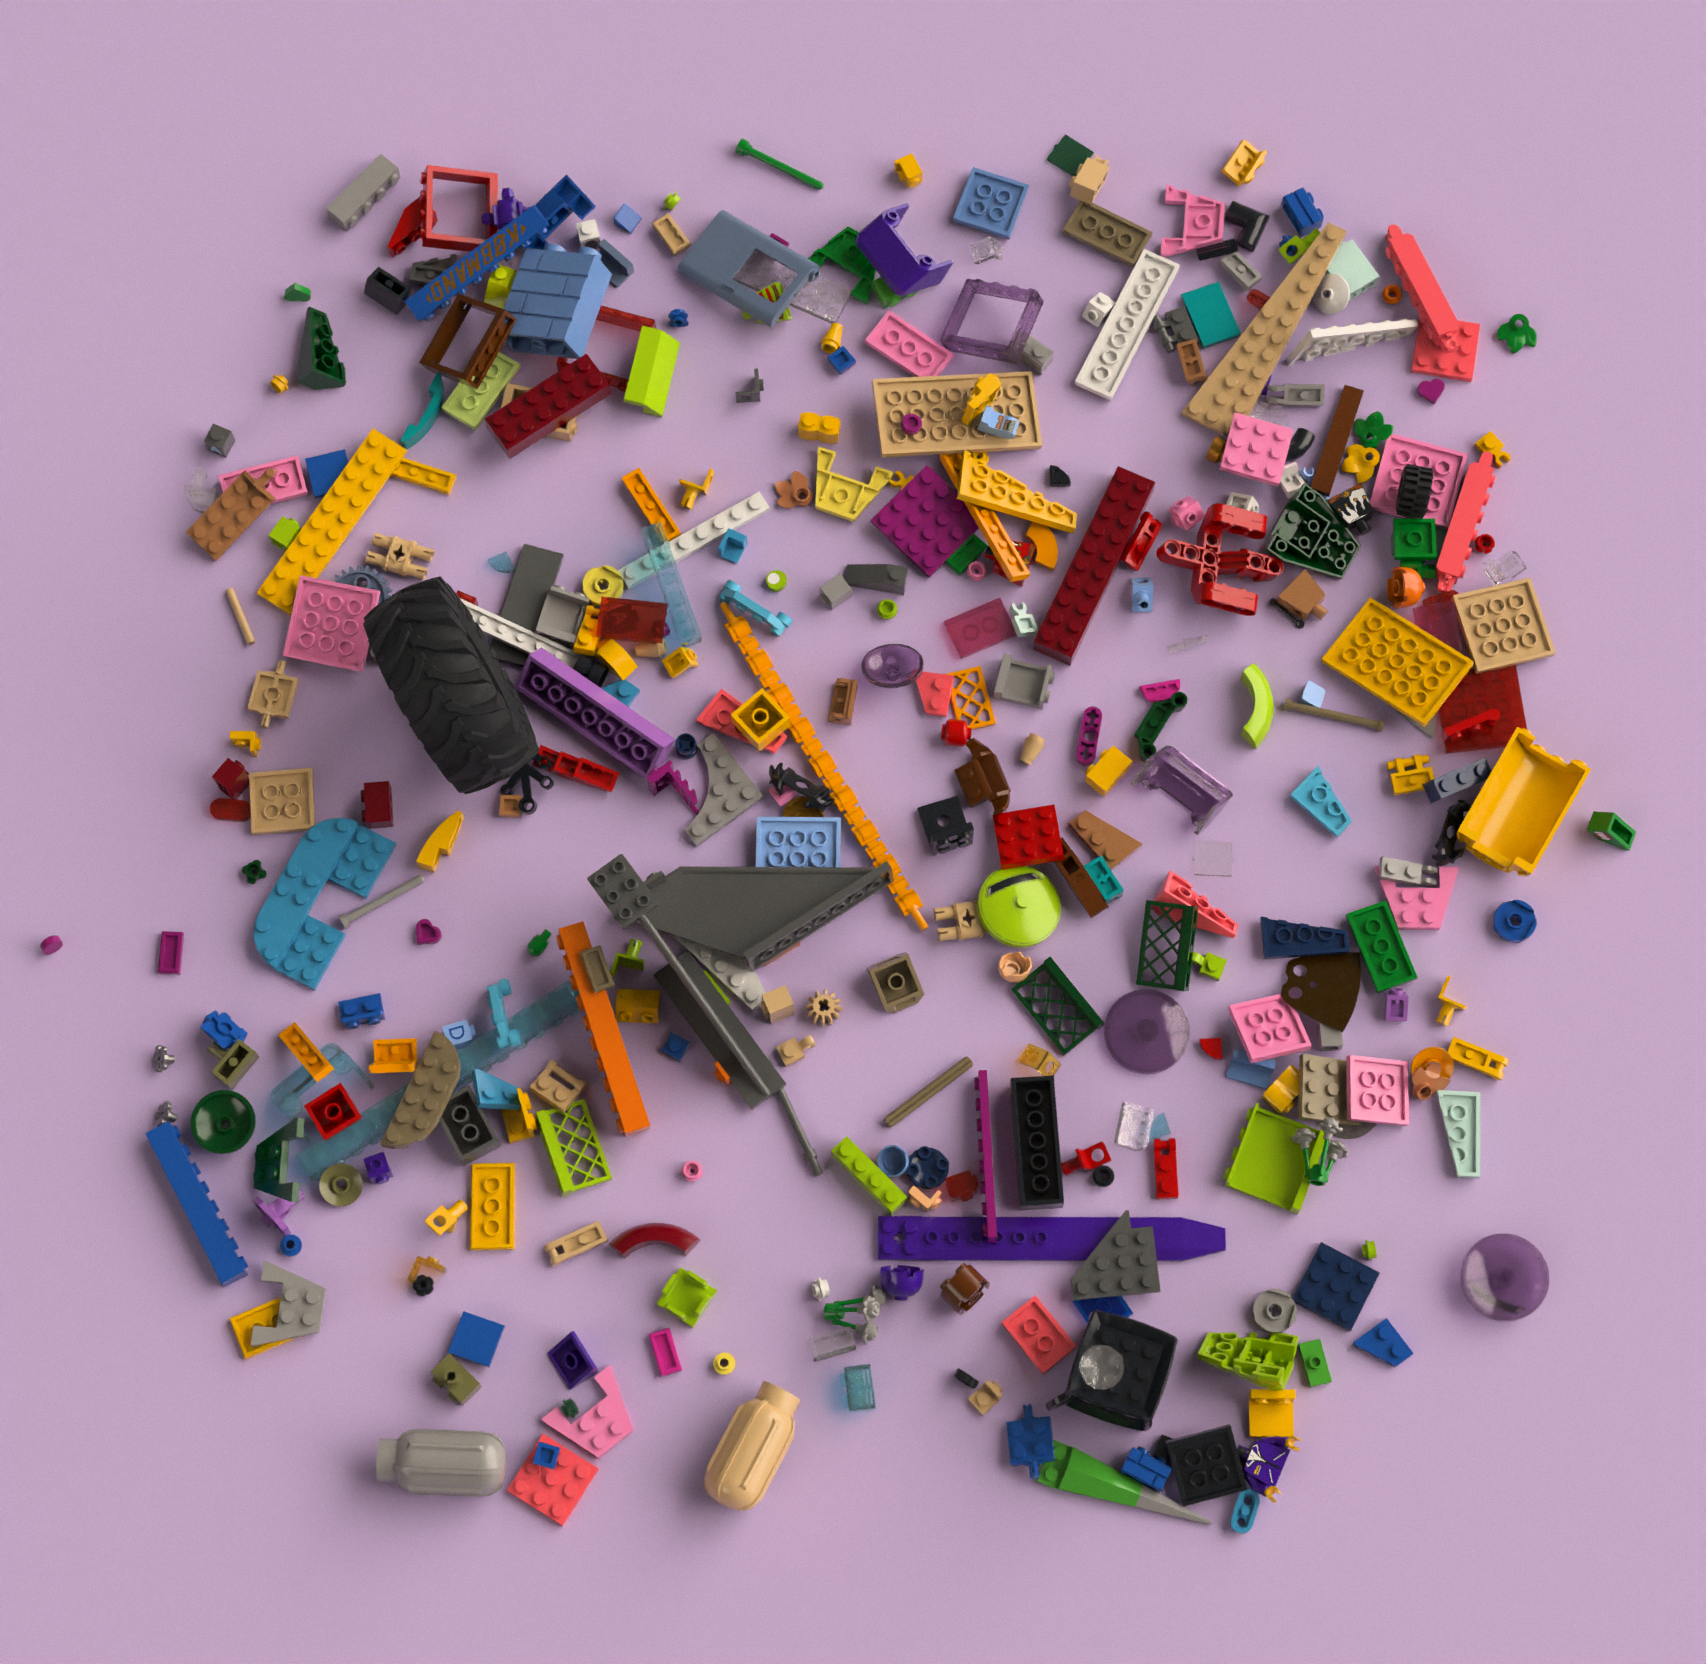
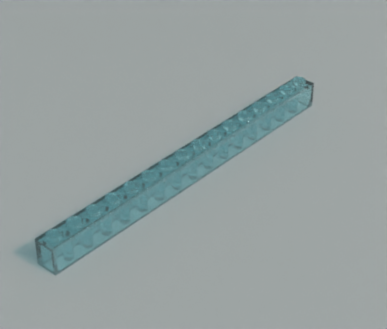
M568 980L507 1019L509 1030L518 1029L522 1045L515 1047L511 1045L500 1049L496 1038L500 1035L496 1026L459 1050L457 1053L461 1062V1072L455 1089L461 1085L466 1086L473 1081L472 1072L474 1068L488 1072L492 1068L491 1065L496 1062L501 1063L510 1057V1053L515 1050H522L528 1045L527 1042L533 1038L539 1039L550 1027L553 1026L555 1028L564 1022L563 1019L567 1016L578 1014L580 1011L577 1006L576 996L579 995L577 990H572L570 981ZM409 1083L361 1113L362 1119L327 1141L321 1139L296 1155L297 1160L311 1181L315 1179L316 1181L320 1180L321 1175L328 1167L338 1163H346V1159L351 1156L356 1157L360 1155L369 1144L374 1145L380 1142Z

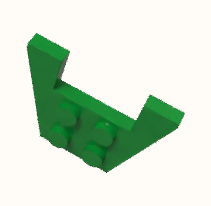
M848 226L830 239L821 249L818 248L814 251L813 255L808 259L818 264L819 270L824 262L829 260L860 278L852 290L851 296L867 305L876 270L855 243L859 232Z

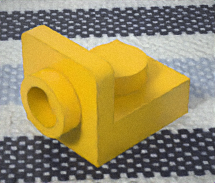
M679 647L662 660L671 678H676L688 668L699 665L694 651L685 647Z
M230 731L229 739L233 745L239 748H246L250 745V753L253 757H257L258 750H261V738H258L255 731Z

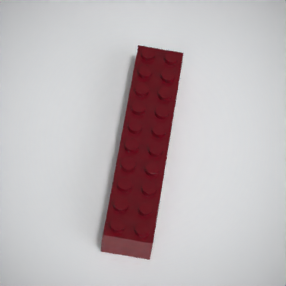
M1117 467L1036 635L1033 650L1071 666L1121 561L1120 558L1140 521V516L1144 513L1154 492V481L1122 467Z

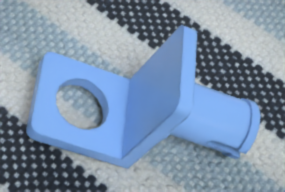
M1131 578L1132 611L1152 612V578Z

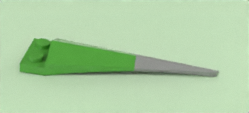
M1053 1440L1055 1461L1043 1463L1039 1471V1479L1036 1480V1482L1056 1490L1124 1504L1208 1525L1212 1524L1210 1520L1183 1507L1086 1453Z

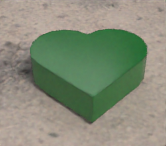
M294 283L285 289L284 298L291 302L298 300L309 301L311 299V290Z

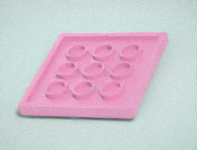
M1392 434L1386 440L1370 498L1372 509L1401 518H1413L1397 515L1396 501L1403 468L1406 464L1432 468L1433 482L1427 512L1423 518H1435V527L1448 530L1468 454Z
M300 575L283 656L363 672L369 647L368 637L363 625L365 622L364 617L378 605L380 591Z

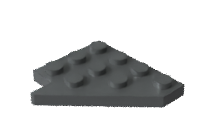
M1125 1210L1071 1278L1073 1301L1161 1292L1153 1226L1131 1228L1129 1210Z

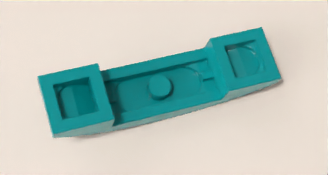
M438 372L428 388L432 399L417 426L409 424L400 440L402 447L406 450L418 443L429 432L439 415L443 402L444 385L442 376Z

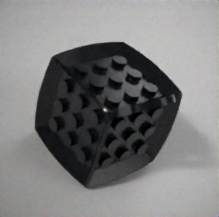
M1099 1310L1092 1311L1089 1314L1088 1325L1072 1365L1066 1391L1046 1403L1047 1410L1051 1411L1066 1405L1094 1418L1139 1431L1151 1429L1152 1419L1170 1374L1176 1345L1178 1344L1177 1338L1163 1330L1134 1319Z

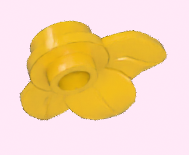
M1359 444L1350 445L1345 449L1349 457L1343 461L1341 471L1356 473L1358 483H1365L1373 476L1374 467L1380 461V454L1375 448H1364ZM1368 454L1373 455L1371 460H1366Z

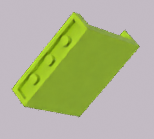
M1256 1103L1254 1109L1250 1107L1245 1119L1249 1121L1247 1127H1242L1238 1137L1239 1140H1242L1239 1148L1234 1147L1230 1159L1234 1160L1232 1167L1227 1166L1223 1177V1179L1227 1180L1225 1186L1298 1214L1310 1183H1308L1309 1178L1304 1177L1303 1151L1299 1144L1292 1142L1290 1137L1294 1136L1295 1131L1299 1128H1309L1311 1132L1317 1135V1139H1314L1309 1144L1308 1157L1311 1169L1314 1164H1318L1325 1141L1323 1139L1324 1132L1321 1129H1314L1258 1107L1259 1104Z

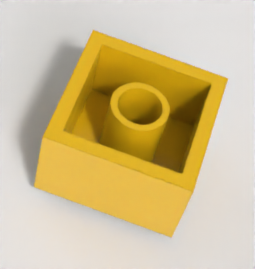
M763 688L731 714L732 723L759 752L790 726V717Z

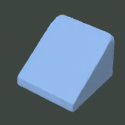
M1308 680L1300 703L1320 708L1326 690Z

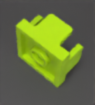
M680 1267L676 1274L673 1273L663 1288L662 1296L656 1304L694 1328L717 1293V1290L690 1270L686 1271Z

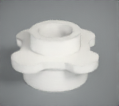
M820 1277L814 1280V1284H812L813 1295L817 1297L818 1301H822V1299L830 1294L828 1282L826 1279L821 1280Z

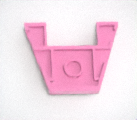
M1166 185L1165 205L1186 206L1183 238H1162L1161 257H1168L1221 243L1223 241L1225 203L1202 195L1199 197L1190 194L1189 191H1180L1174 189V186Z
M1379 866L1375 867L1376 876L1379 875ZM1458 867L1438 868L1439 888L1396 887L1393 881L1379 879L1382 892L1385 894L1388 907L1398 929L1439 930L1441 928L1458 873Z
M610 1365L594 1377L607 1396L583 1416L570 1424L559 1408L556 1407L542 1418L545 1424L554 1428L597 1458L602 1457L634 1431Z

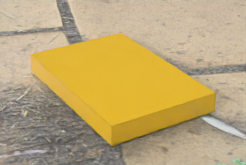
M281 1297L229 1318L245 1359L293 1340L290 1338L256 1347L250 1345L253 1325L277 1327Z

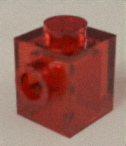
M970 1170L945 1178V1185L951 1202L960 1199L961 1202H965L974 1198L973 1195L976 1194V1188L979 1187L976 1175H971Z

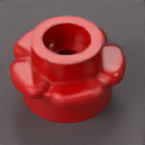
M1482 534L1475 539V548L1480 553L1488 554L1495 547L1493 537L1488 534Z

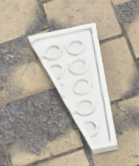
M1404 318L1393 322L1385 320L1375 324L1367 322L1356 326L1355 324H1349L1345 327L1313 328L1308 331V334L1289 354L1286 362L1288 366L1295 365V361L1304 358L1305 362L1320 354L1327 357L1355 350V345L1365 343L1367 347L1374 345L1375 342L1383 338L1387 342L1407 337L1416 330L1418 323L1416 319L1408 320Z
M671 935L752 1012L760 1005L762 994H765L766 991L755 971L751 972L747 966L746 960Z

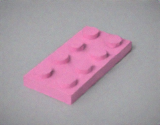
M888 310L865 339V344L914 377L939 376L954 358L952 352L890 310Z
M298 455L218 475L222 492H224L244 470L248 471L258 480L268 468H275L278 472L277 475L265 486L276 498L271 504L308 495Z

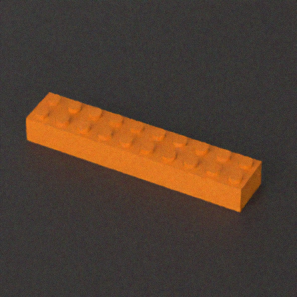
M584 921L559 928V935H556V941L559 950L564 949L563 963L566 971H571L572 975L569 976L572 990H577L579 995L576 996L579 1011H584L585 1016L582 1020L586 1032L590 1031L592 1037H589L592 1051H597L598 1054L596 1058L599 1072L603 1071L605 1078L602 1080L606 1093L610 1092L612 1096L609 1099L612 1112H617L619 1118L616 1119L619 1133H624V1136L627 1137L650 1129V1122L607 991L605 989L594 993L580 952L592 948Z

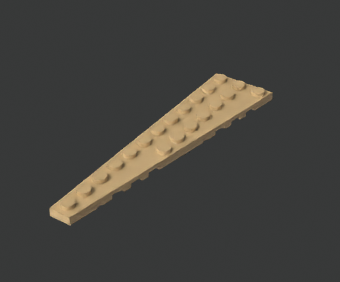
M1331 223L1324 227L1181 412L1182 416L1228 437L1235 412L1250 416L1262 390L1346 235V230Z

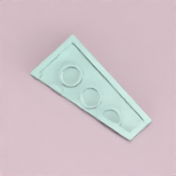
M1437 1090L1438 1102L1457 1178L1479 1179L1481 1092Z

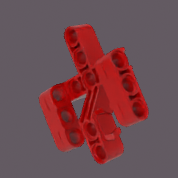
M1221 503L1208 507L1197 533L1196 545L1170 539L1159 546L1156 551V556L1161 562L1193 570L1190 591L1196 604L1244 616L1256 614L1258 595L1245 591V588L1237 589L1226 586L1225 583L1218 584L1216 583L1217 575L1237 574V578L1245 576L1252 578L1253 582L1273 580L1284 570L1282 561L1276 557L1268 556V554H1260L1244 548L1239 551L1220 552L1222 531L1251 539H1263L1267 524V516Z

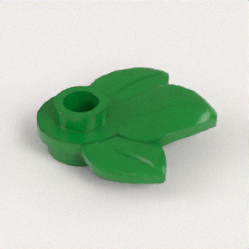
M1515 314L1508 323L1502 324L1499 327L1497 339L1507 340L1509 350L1512 354H1515L1524 344L1535 347L1537 334L1529 326V320L1525 315ZM1517 320L1522 322V327L1516 326Z
M1379 411L1371 413L1366 421L1356 419L1354 423V433L1360 438L1361 445L1364 448H1376L1380 441L1386 440L1392 435L1394 429L1393 425L1384 424L1383 415Z

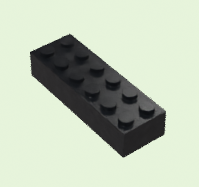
M1054 1075L1011 1078L1010 1094L1019 1209L1021 1211L1063 1208L1064 1195Z

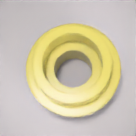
M725 1352L718 1354L713 1362L714 1369L721 1375L730 1374L735 1368L734 1357ZM727 1360L728 1366L722 1367L720 1362Z

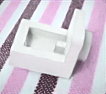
M1100 292L1088 302L1082 317L1098 327L1103 318L1112 311L1115 302Z
M1296 462L1284 466L1280 486L1287 497L1290 498L1305 483L1299 474Z

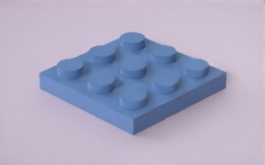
M973 167L954 214L953 222L1010 240L1029 190V185Z

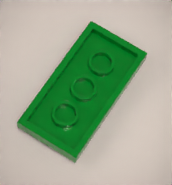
M1386 900L1346 914L1345 917L1377 993L1417 980V974Z

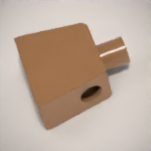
M1305 569L1277 599V603L1302 620H1306L1311 614L1322 620L1328 613V610L1321 605L1324 601L1325 593Z

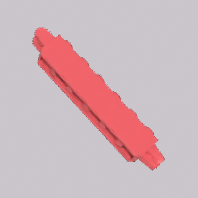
M1389 225L1385 238L1388 244L1385 250L1388 259H1391L1396 275L1400 276L1403 289L1409 293L1412 306L1416 307L1421 323H1424L1427 328L1428 337L1433 340L1436 346L1441 345L1447 354L1457 351L1459 344L1456 335L1460 324L1416 240L1411 234H1403L1397 225Z
M1489 451L1482 453L1478 463L1473 462L1469 464L1435 566V577L1438 578L1437 591L1449 594L1453 584L1457 583L1458 578H1463L1466 567L1463 566L1464 560H1469L1472 551L1469 545L1471 541H1475L1478 530H1475L1476 523H1481L1484 512H1481L1482 505H1487L1490 496L1486 492L1488 487L1492 488L1496 477L1492 475L1494 468L1490 466L1493 456Z

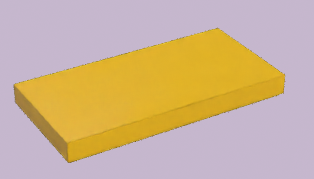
M515 1163L471 1164V1251L515 1250Z

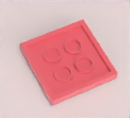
M1419 319L1411 372L1471 382L1480 324L1458 321L1460 325L1456 338L1459 348L1457 351L1447 354L1441 345L1436 346L1433 340L1428 337L1427 328Z
M542 1434L507 1491L564 1526L599 1468L545 1434ZM539 1442L561 1448L555 1470L533 1464Z

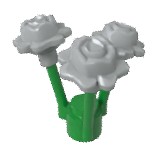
M1324 1118L1321 1123H1317V1127L1321 1128L1324 1132L1323 1139L1325 1141L1320 1164H1314L1311 1169L1308 1157L1309 1144L1314 1139H1317V1135L1311 1132L1309 1128H1299L1295 1131V1135L1290 1137L1292 1142L1299 1144L1303 1151L1304 1177L1309 1178L1308 1183L1315 1186H1324L1328 1182L1330 1170L1337 1158H1347L1348 1150L1345 1148V1144L1339 1140H1332L1333 1134L1343 1131V1128L1338 1127L1339 1121L1333 1118ZM1327 1153H1328V1155H1329V1157H1328L1329 1162H1328L1327 1167H1325L1324 1165H1325L1326 1155H1327Z
M873 1285L870 1294L863 1295L862 1298L826 1303L824 1306L825 1320L832 1321V1325L854 1329L855 1332L861 1334L863 1344L866 1345L867 1342L874 1341L878 1334V1326L874 1325L873 1321L880 1314V1305L886 1303L885 1292L883 1289L878 1288L877 1285ZM862 1303L858 1307H844L845 1305ZM845 1312H858L863 1314L865 1321L868 1322L864 1325H854L840 1319H844Z

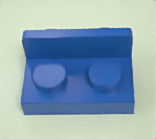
M380 993L338 1002L341 1016L340 1022L343 1028L356 1029L361 1024L376 1025L380 1023V1020H385Z

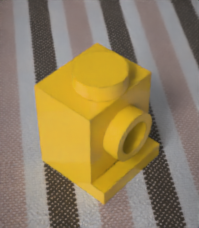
M912 153L894 161L895 173H898L901 182H905L908 188H914L922 182V171Z

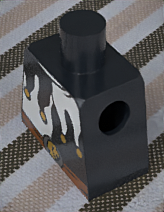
M1362 483L1327 500V503L1348 530L1356 527L1361 535H1365L1371 530L1367 521L1371 519L1373 509Z

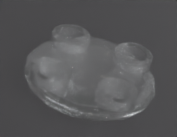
M1258 402L1249 416L1280 426H1288L1286 408L1275 403Z
M1094 1345L1084 1352L1080 1360L1079 1369L1081 1376L1088 1385L1095 1389L1105 1390L1112 1388L1120 1381L1123 1375V1357L1110 1346Z

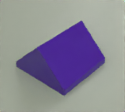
M574 1331L570 1332L547 1353L569 1390L599 1372Z

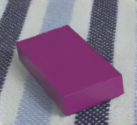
M162 931L158 966L159 974H181L183 932Z

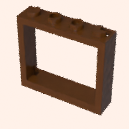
M458 293L419 363L434 374L438 372L442 377L478 390L517 319L505 309ZM471 308L494 315L493 321L463 373L439 364Z

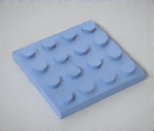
M757 817L756 867H840V817Z

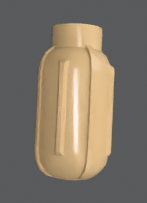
M763 1381L755 1398L747 1400L737 1407L706 1467L704 1488L710 1497L721 1505L736 1511L749 1510L763 1499L794 1438L795 1421L793 1415L800 1403V1399L776 1385Z

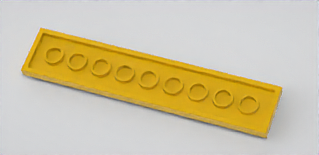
M373 428L261 585L257 595L291 616L300 575L312 578H319L404 458L407 450Z

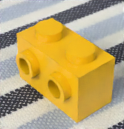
M1114 745L1109 750L1106 748L1100 754L1098 763L1096 765L1091 764L1085 772L1087 774L1085 782L1103 797L1108 794L1132 765V760Z

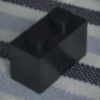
M380 267L367 278L364 290L365 295L396 315L407 305L404 301L410 297L411 287Z

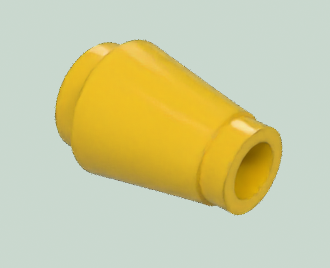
M832 323L821 340V348L826 353L832 354L840 349L843 329L841 324Z

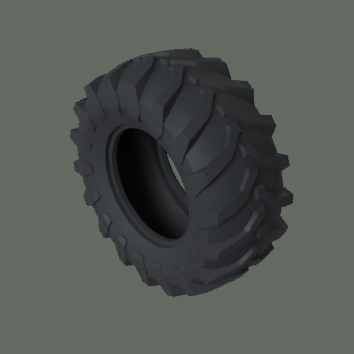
M439 576L412 584L397 591L391 597L375 606L364 617L365 622L363 625L381 673L389 689L395 695L394 699L402 714L406 715L410 722L409 726L417 739L421 740L425 751L433 762L436 763V766L447 781L452 783L459 793L466 795L490 787L510 777L537 755L539 748L523 704L517 692L514 691L508 674L501 667L497 654L486 641L485 634L478 623L474 622L473 616L451 586Z

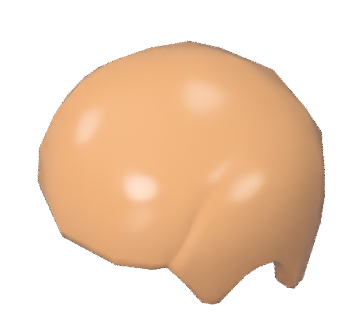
M1020 951L1003 955L998 963L999 973L1002 978L1014 983L1025 980L1032 967L1031 958L1024 957Z

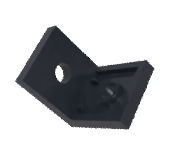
M958 796L917 808L933 856L937 855V853L944 854L957 849V847L963 848L973 844L974 828L972 822L966 823ZM941 817H946L950 823L948 826L942 827L938 824V820Z

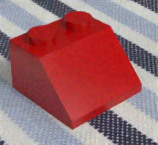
M341 1083L304 1105L325 1141L362 1119L358 1108Z

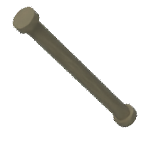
M1288 698L1285 700L1283 709L1285 711L1290 709L1374 728L1378 732H1382L1384 720L1381 719L1380 721L1292 702Z

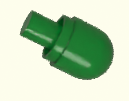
M545 929L540 936L538 934L534 936L527 945L528 953L531 956L541 955L549 944L547 940L552 933Z

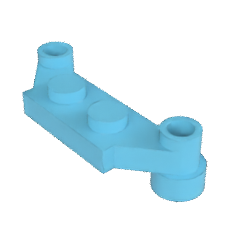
M727 580L723 586L724 590L718 597L722 602H727L728 605L730 602L735 603L734 606L744 613L748 611L753 614L751 617L757 622L762 623L764 621L771 626L770 631L778 637L793 622L789 616L782 612H779L775 617L770 611L741 594L742 588L732 580Z
M508 978L498 980V983L487 986L489 994L487 1001L490 1009H493L490 1017L493 1026L497 1025L500 1036L496 1038L500 1049L511 1045L513 1047L522 1045L518 1029L509 1030L503 996L512 994Z

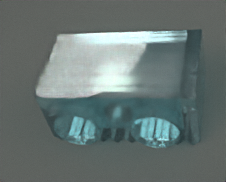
M870 1364L844 1367V1373L840 1374L842 1387L846 1386L847 1395H843L844 1408H849L850 1414L876 1410Z

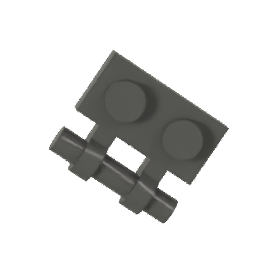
M1184 306L1166 312V321H1162L1159 315L1154 316L1153 327L1159 333L1160 343L1167 353L1174 351V344L1195 338L1197 344L1199 343V339ZM1170 328L1173 336H1168L1166 329Z

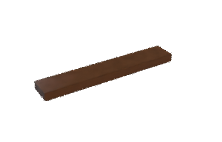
M1344 385L1311 484V488L1321 495L1327 497L1330 495L1364 390Z

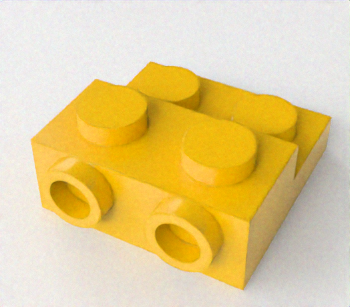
M989 373L985 378L981 376L974 385L976 387L971 391L972 396L966 402L967 406L963 410L964 415L961 421L966 426L979 416L986 406L991 405L995 401L1002 385L995 374Z

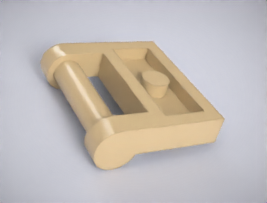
M551 1060L545 1070L530 1085V1091L564 1114L585 1090L587 1082L583 1079H577L559 1067L556 1061ZM554 1073L575 1088L571 1091L550 1076Z

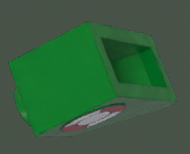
M1593 811L1587 831L1598 840L1630 851L1636 834L1635 830L1613 812Z

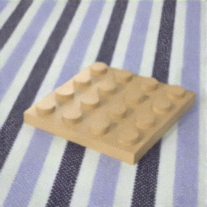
M1531 578L1465 592L1451 597L1476 674L1539 660L1556 654Z

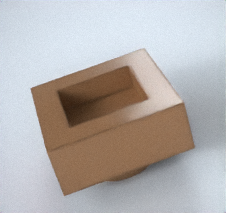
M500 795L499 816L521 818V810L519 809V801L522 799L521 795Z

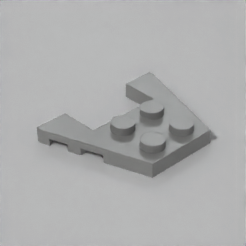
M264 1261L261 1281L283 1284L277 1327L253 1325L250 1345L256 1347L262 1344L320 1333L326 1288L268 1261Z

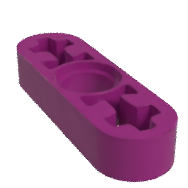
M1094 706L1088 707L1083 714L1076 760L1081 766H1090L1095 760L1102 712ZM1091 713H1095V717H1097L1094 719L1093 726H1089L1090 717L1088 716ZM1088 731L1094 733L1095 739L1093 741H1086L1083 738L1084 733ZM1085 746L1089 747L1088 756H1091L1087 760H1083V756H1081L1084 754Z

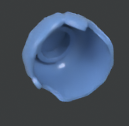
M897 1145L884 1147L876 1157L877 1167L889 1178L901 1176L909 1166L907 1153Z

